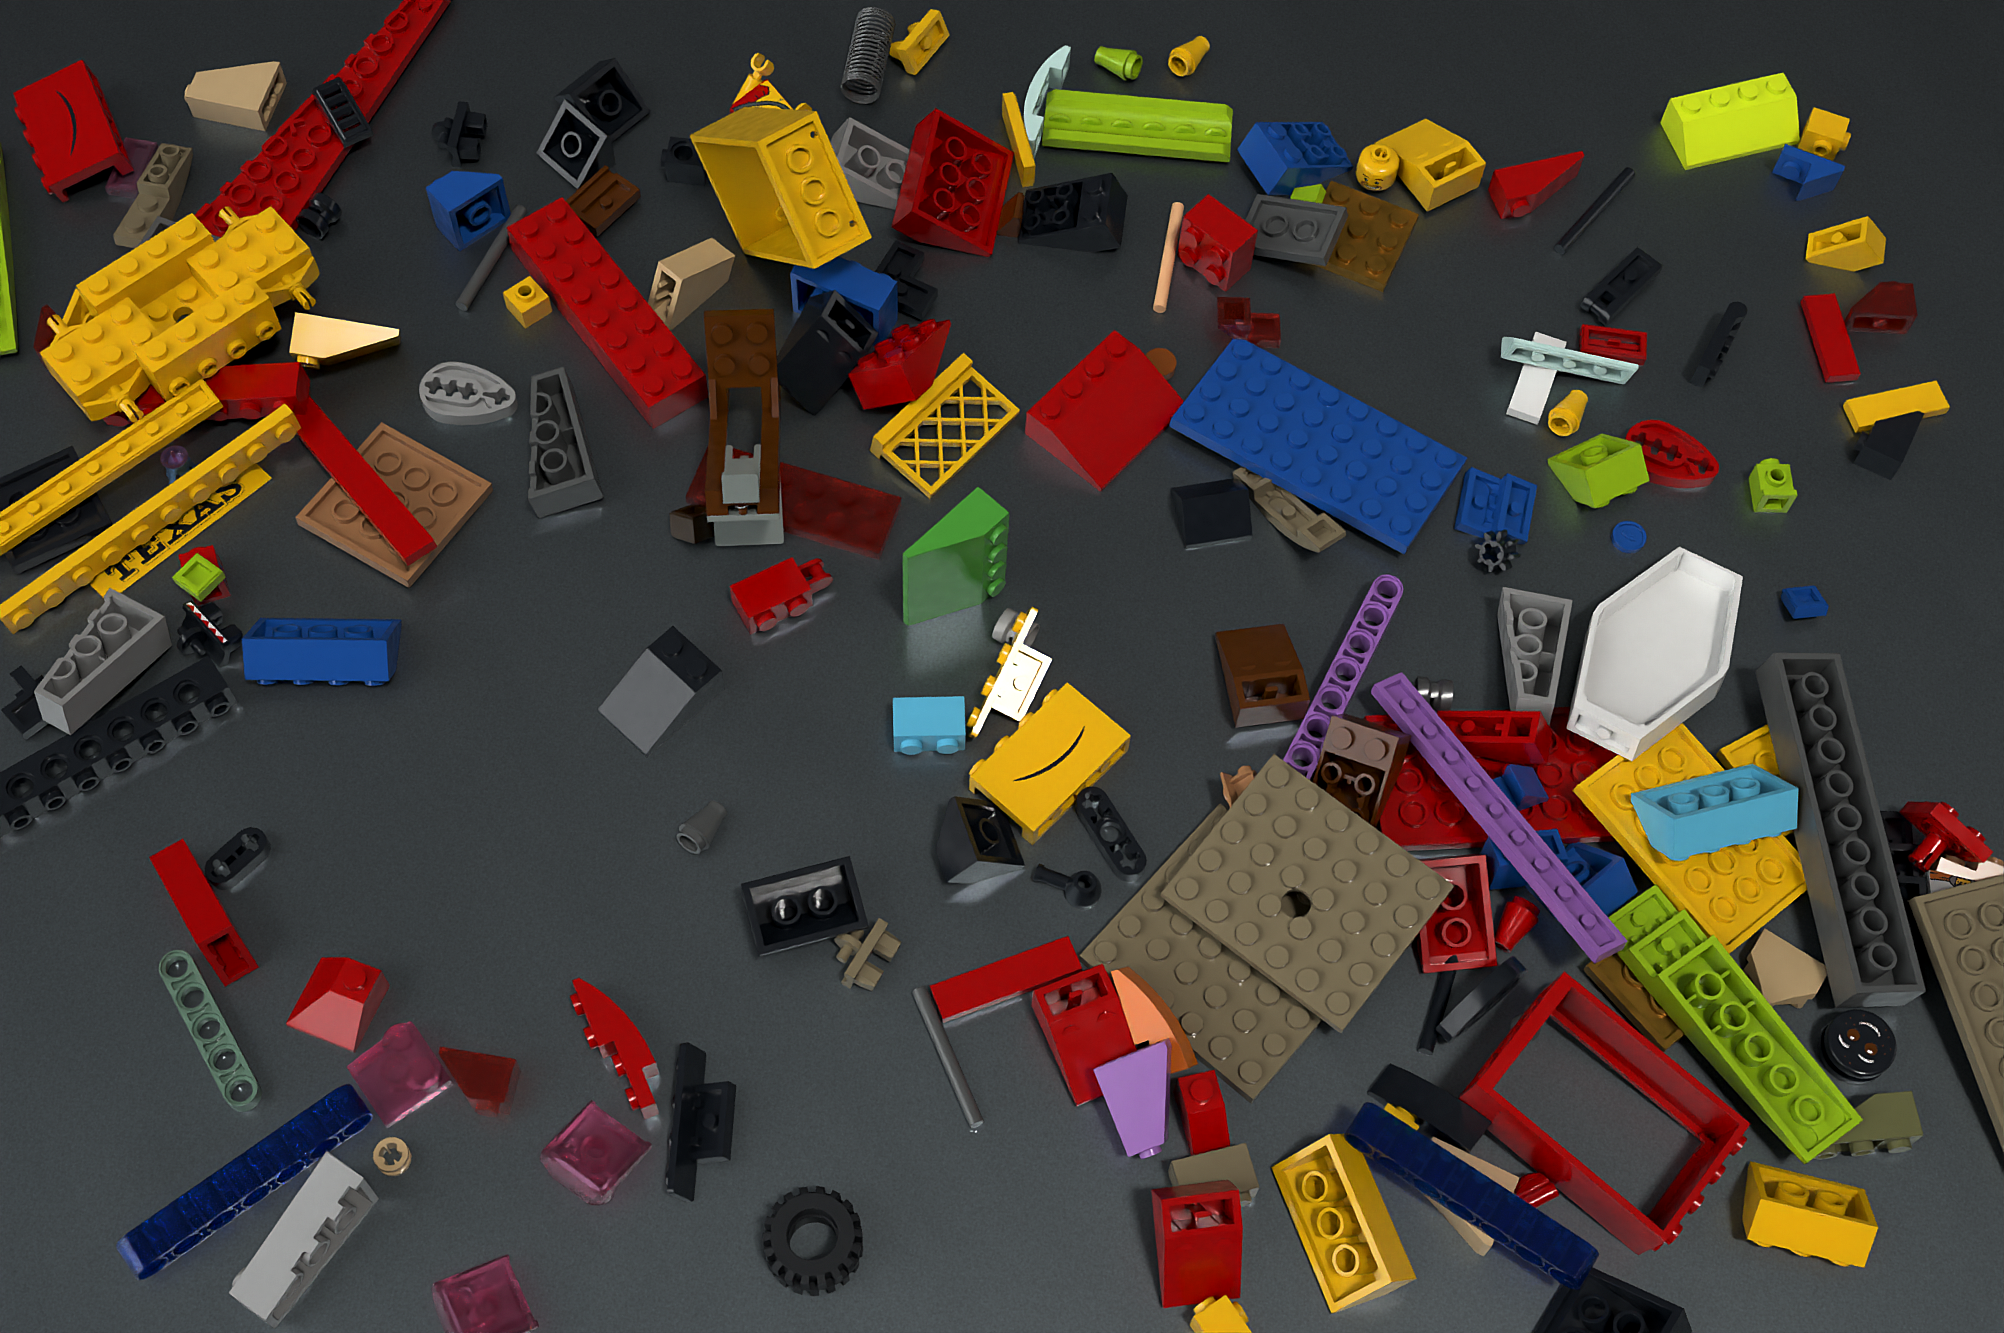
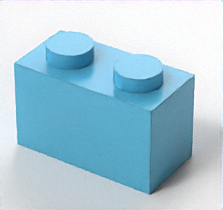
M964 696L893 698L894 752H902L907 755L919 754L922 751H938L942 754H952L958 750H965Z

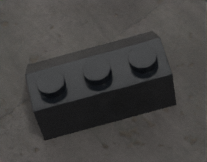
M850 856L741 883L742 895L759 957L869 928Z

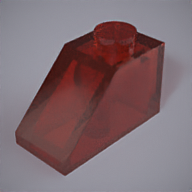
M1880 282L1852 306L1844 320L1847 331L1907 334L1918 316L1913 283Z
M440 1046L438 1053L476 1113L487 1117H497L498 1113L510 1115L521 1073L516 1059Z

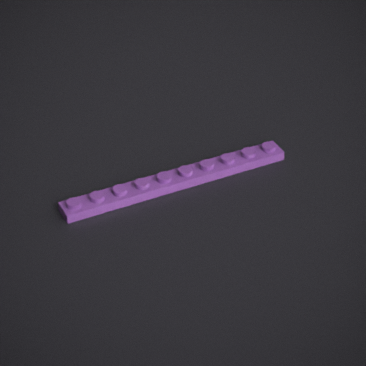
M1401 672L1374 684L1371 691L1374 698L1402 732L1411 735V743L1591 961L1595 964L1622 950L1627 943L1626 938L1407 677Z

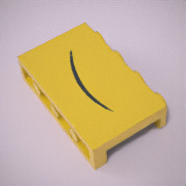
M1068 682L1059 690L1053 689L1042 702L1043 706L1035 714L1029 712L1025 715L1018 725V730L1011 737L1008 735L1004 736L996 744L994 753L986 761L980 759L969 772V790L974 794L978 791L982 792L1022 827V837L1031 845L1036 843L1076 803L1077 795L1084 788L1093 786L1129 750L1131 735Z

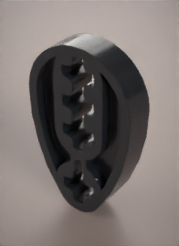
M1515 956L1504 961L1436 1027V1031L1448 1043L1453 1042L1495 1007L1522 980L1528 969Z

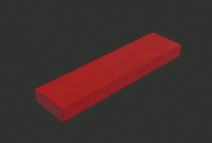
M1069 936L930 985V992L941 1020L945 1023L1082 972V966Z

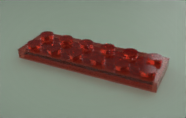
M708 447L686 494V502L688 504L696 503L706 506L705 484ZM733 448L734 459L740 458V456L749 455V458L754 456L752 453ZM780 462L784 532L880 560L902 505V497Z

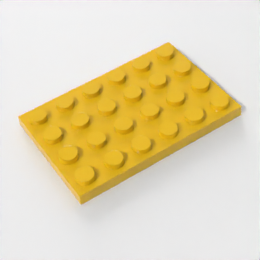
M1681 723L1633 761L1617 755L1578 784L1572 791L1649 879L1659 887L1677 911L1681 912L1685 909L1707 938L1714 934L1730 954L1807 890L1799 853L1782 833L1776 837L1754 839L1745 845L1735 844L1723 847L1714 853L1704 852L1692 855L1683 861L1671 860L1663 853L1651 847L1631 802V793L1724 771L1714 757L1688 728Z

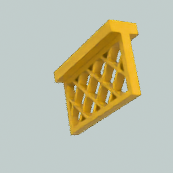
M964 353L934 380L933 385L917 400L911 401L873 436L870 447L872 454L878 459L884 457L929 499L1020 413L1019 408L972 367L973 361ZM972 380L981 388V397H963V386ZM944 404H959V418H941V407ZM964 404L982 405L983 418H964ZM987 405H1000L1008 413L1002 419H988ZM921 425H936L937 439H919L918 428ZM941 425H959L960 439H942ZM965 426H983L984 436L980 440H966ZM988 426H994L990 431L988 430ZM899 446H914V460H901L893 452ZM919 446L937 447L938 461L920 460ZM943 447H961V458L958 461H943ZM966 447H972L966 452ZM920 468H938L939 479L930 486L920 477Z

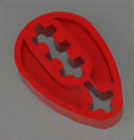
M1660 420L1641 421L1632 426L1625 437V440L1642 442V451L1650 480L1648 482L1672 488L1706 487L1714 481L1719 471L1718 461L1705 446L1685 431ZM1652 447L1658 449L1657 455L1651 453ZM1668 453L1674 455L1673 461L1666 459ZM1699 466L1706 468L1704 474L1698 472Z

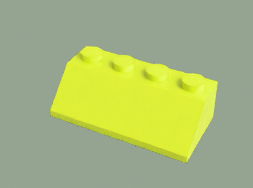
M1784 72L1670 98L1660 122L1685 170L1782 148L1785 144L1795 145L1800 141L1797 96Z

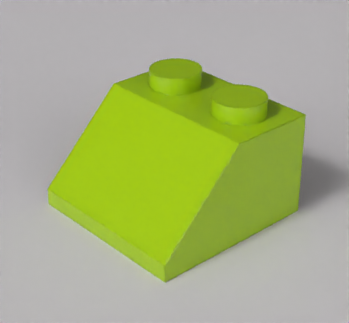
M1603 433L1547 459L1549 467L1574 501L1588 505L1591 508L1604 507L1610 503L1611 499L1619 495L1633 493L1638 489V486L1650 481L1641 444Z

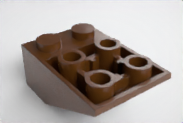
M1284 624L1215 633L1235 728L1304 719L1310 703V696L1303 667Z
M1345 713L1332 715L1313 783L1376 828L1401 772L1411 735Z

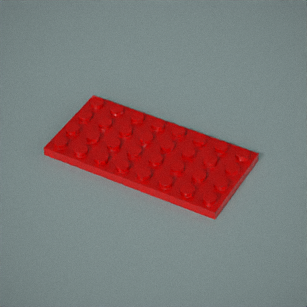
M1554 707L1549 725L1552 731V739L1547 764H1515L1533 767L1549 799L1546 802L1519 812L1535 831L1558 829L1563 844L1616 841L1572 790L1618 754L1566 729L1571 707ZM1505 709V710H1482V711H1510V709ZM1367 715L1364 717V720L1402 732L1389 715ZM1410 741L1401 772L1377 824L1378 830L1406 851L1483 848L1488 838L1487 833ZM1471 754L1491 779L1502 776L1507 765L1512 764Z

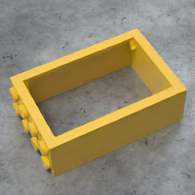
M743 107L689 135L744 254L815 269L872 238L817 111ZM812 131L814 132L813 138L810 136Z

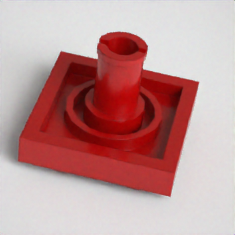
M1908 801L1899 811L1925 836L1918 847L1908 855L1909 861L1911 863L1917 861L1914 866L1924 872H1928L1931 865L1942 853L1960 858L1963 861L1984 863L1993 853L1984 844L1986 841L1985 837L1976 829L1970 826L1966 827L1957 819L1959 816L1958 812L1945 802Z

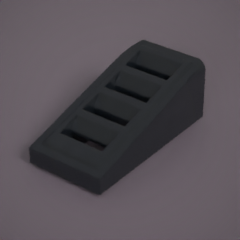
M340 77L313 88L312 92L317 106L344 148L374 135L349 89ZM357 123L359 124V126L351 130H348L346 132L343 131L344 129L350 126H353Z

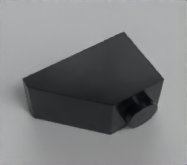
M1915 411L1875 421L1868 433L1862 431L1853 449L1859 452L1853 464L1891 480L1904 461L1924 413Z

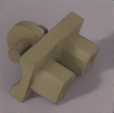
M878 918L863 944L859 940L863 936L864 930L852 932L850 935H840L834 939L835 943L841 948L836 956L840 962L846 963L850 955L855 956L845 971V977L841 984L851 989L855 983L870 991L874 990L884 971L868 962L869 958L874 952L891 962L902 943L893 934L886 931L887 922Z

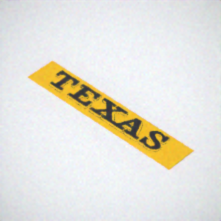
M254 463L241 472L234 481L226 483L213 492L206 501L196 504L182 514L179 520L168 524L154 534L148 542L137 546L127 553L120 562L109 566L99 573L89 584L103 598L109 588L119 593L123 592L272 478L257 463Z

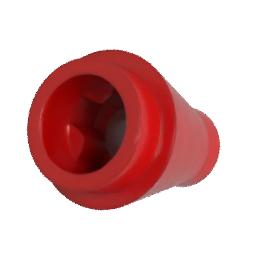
M1514 896L1511 902H1506L1494 936L1495 946L1506 953H1511L1521 939L1539 922L1537 918L1540 913L1539 908L1519 896Z

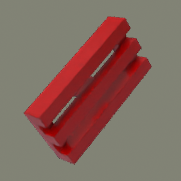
M1582 324L1579 336H1581L1579 352L1644 366L1647 356V332ZM1589 337L1601 338V339H1608V341L1598 340V339H1590ZM1621 341L1631 342V343H1639V345L1628 344V343H1621Z

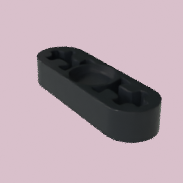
M1098 787L1084 788L1077 795L1075 806L1077 816L1114 874L1122 881L1133 882L1138 880L1144 874L1147 860L1144 851L1107 794ZM1087 799H1090L1092 803L1099 801L1098 813L1101 819L1098 822L1094 809L1092 807L1085 808ZM1113 826L1120 831L1121 837L1117 841L1109 842L1102 838L1100 831L1104 827ZM1124 845V854L1128 860H1137L1133 870L1130 866L1122 867L1124 857L1120 849Z

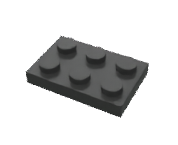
M1257 194L1245 221L1258 230L1254 255L1326 266L1348 218L1347 208L1342 206Z

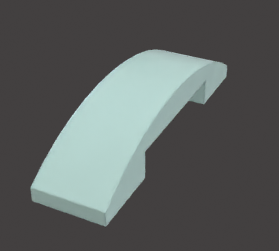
M1066 45L1053 53L1042 64L1035 74L1026 95L1023 123L1033 158H1035L1043 138L1044 117L1038 114L1048 88L1061 90L1069 70L1071 47Z

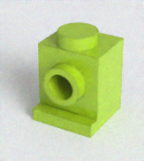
M1768 458L1755 465L1749 476L1754 512L1787 513L1798 496L1797 490H1794L1790 464H1780L1778 459Z

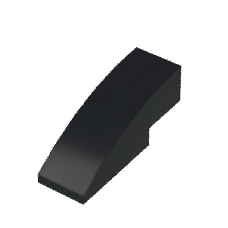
M1391 1063L1368 1092V1095L1384 1107L1390 1103L1395 1108L1398 1106L1407 1110L1414 1117V1122L1420 1126L1417 1131L1428 1140L1435 1137L1467 1153L1471 1152L1491 1124L1489 1119L1450 1093Z

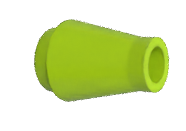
M1103 46L1097 49L1094 59L1095 64L1106 68L1125 81L1128 79L1135 80L1143 64L1142 56L1138 55L1135 50L1106 48Z

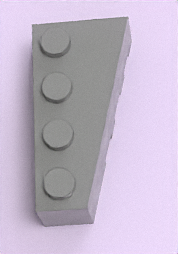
M1503 587L1497 618L1510 711H1541L1547 724L1550 725L1573 600Z
M109 588L104 595L105 602L99 610L94 609L87 618L89 624L81 635L76 634L69 643L70 649L64 658L56 660L34 690L42 719L72 735L172 646L165 616Z
M326 1151L250 1263L236 1275L229 1294L275 1329L378 1201L379 1198L364 1177Z

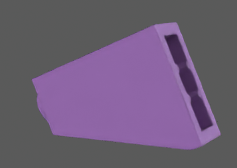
M1169 1038L1101 1064L1093 1069L1128 1157L1139 1154L1140 1159L1153 1156L1162 1151L1160 1145L1168 1139L1172 1049Z

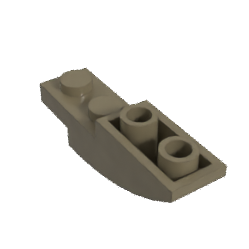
M161 143L136 183L139 192L138 196L113 234L116 245L136 248L157 216L173 220L188 179L193 158L192 148Z

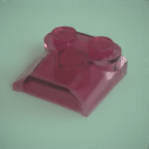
M411 1021L391 1026L385 1032L380 1042L346 1066L387 1128L453 1085L447 1072Z
M591 1100L541 1151L540 1161L553 1179L590 1205H603L612 1200L616 1193V1188L647 1154L652 1144L648 1141L645 1142L596 1106V1103Z
M508 1254L435 1282L432 1285L431 1291L436 1313L445 1333H529L539 1327L538 1321L534 1320L510 1265Z

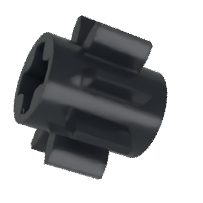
M1506 529L1499 531L1497 535L1492 530L1484 533L1486 542L1475 545L1477 549H1480V557L1477 562H1484L1486 565H1489V572L1497 570L1499 565L1503 571L1511 569L1512 564L1509 560L1517 559L1521 556L1516 552V544L1519 540L1508 537ZM1499 547L1501 552L1496 554L1495 549Z

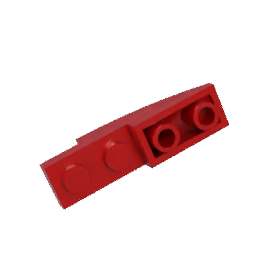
M581 978L572 980L576 993L570 995V999L577 1016L585 1014L589 1026L583 1028L591 1050L598 1047L603 1059L611 1056L618 1076L627 1075L631 1087L625 1089V1093L633 1111L640 1108L645 1120L658 1115L656 1102L646 1080L659 1075L656 1061L639 1030L625 1012L599 989Z

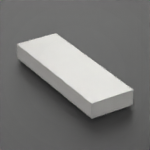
M1535 332L1532 342L1564 349L1567 343L1539 332ZM1524 363L1506 414L1538 425L1557 370Z

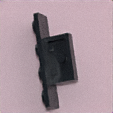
M689 1042L680 1044L679 1057L676 1061L677 1083L676 1094L673 1097V1127L669 1136L671 1148L669 1169L666 1173L667 1193L684 1202L694 1201L697 1164L731 1160L736 1085L729 1081L704 1084L706 1052Z

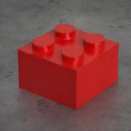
M1207 194L1183 216L1177 256L1180 257L1185 265L1193 267L1204 275L1209 283L1217 285L1226 292L1251 269L1258 230L1210 194Z

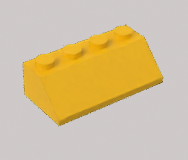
M1354 1133L1328 1134L1271 1167L1331 1314L1384 1296L1417 1279Z

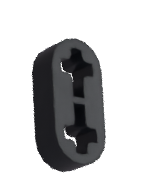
M245 828L212 855L204 868L205 875L211 884L220 890L232 889L268 857L271 847L266 835L258 828ZM251 841L252 843H257L259 847L253 851L250 848L247 849L245 844ZM219 867L228 868L230 874L226 877L222 874L219 875L217 872Z

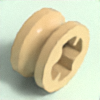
M385 1138L376 1145L373 1151L375 1165L387 1176L403 1174L411 1164V1152L407 1145L399 1138ZM396 1148L402 1157L398 1162L394 1159V1165H388L383 1156L386 1152L391 1154L390 1149Z

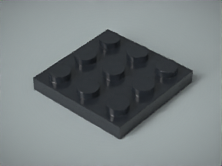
M74 447L65 448L1 477L0 512L78 461L79 457ZM96 492L7 551L5 555L17 575L91 541L111 527L113 523Z

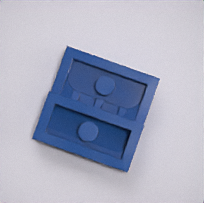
M1473 467L1469 468L1464 475L1454 529L1484 538V533L1491 530L1497 535L1499 531L1506 529L1508 537L1518 539L1517 544L1524 545L1528 541L1537 485L1508 473L1500 479Z

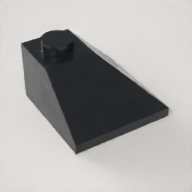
M957 796L949 800L936 847L941 870L947 882L974 884L1020 870L1025 866L1004 811L992 801Z

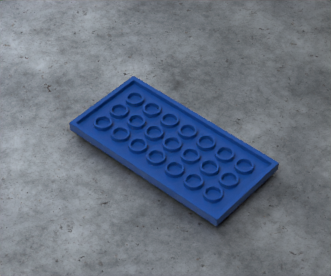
M1237 335L1234 336L1172 416L1169 427L1255 474L1271 479L1272 483L1404 555L1463 469L1467 457Z

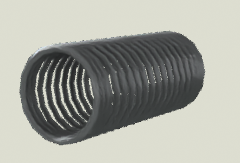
M878 7L863 8L856 16L840 85L841 92L846 98L860 104L872 103L880 96L896 26L893 16L886 10ZM867 15H878L887 19L889 23L878 17H862ZM866 19H876V20H879V21L884 22L885 24L888 25V27L885 26L884 24L879 23V22H876V21H865V22H862V21H863V20H866ZM866 23H874V24H877V25H881V26H883L884 28H886L887 31H885V30L882 29L881 27H877V26H874V25H865V26H863V24H866ZM866 27H867V28H876V29H879V30H881V31H883V32H879V31H876V30L866 29ZM865 40H869V41H872V42H877V43H879V44H873V43L867 42V41H865ZM866 45L875 46V47H877V48H871V47H868V46H866ZM864 49H869V50H873V51H876V52H870V51H867V50H864ZM863 53H868V54L874 55V56H876V57L868 56V55H865V54H863ZM851 79H854L856 82H859V83H862V84L874 85V86H871V87L861 86V85L856 84L855 82H853ZM849 82H851L853 85H855V86H857V87H860V88H864V89H873V88H876V89H875V90H872V91L860 90V89H857V88L853 87L851 84H849ZM848 86L851 87L853 90H856L861 93H876L872 95H861L850 90Z

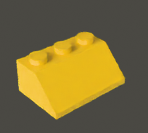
M1750 1161L1747 1171L1742 1215L1747 1239L1763 1247L1777 1246L1789 1249L1803 1257L1814 1255L1826 1258L1840 1266L1854 1265L1862 1268L1865 1267L1878 1230V1225L1865 1189Z

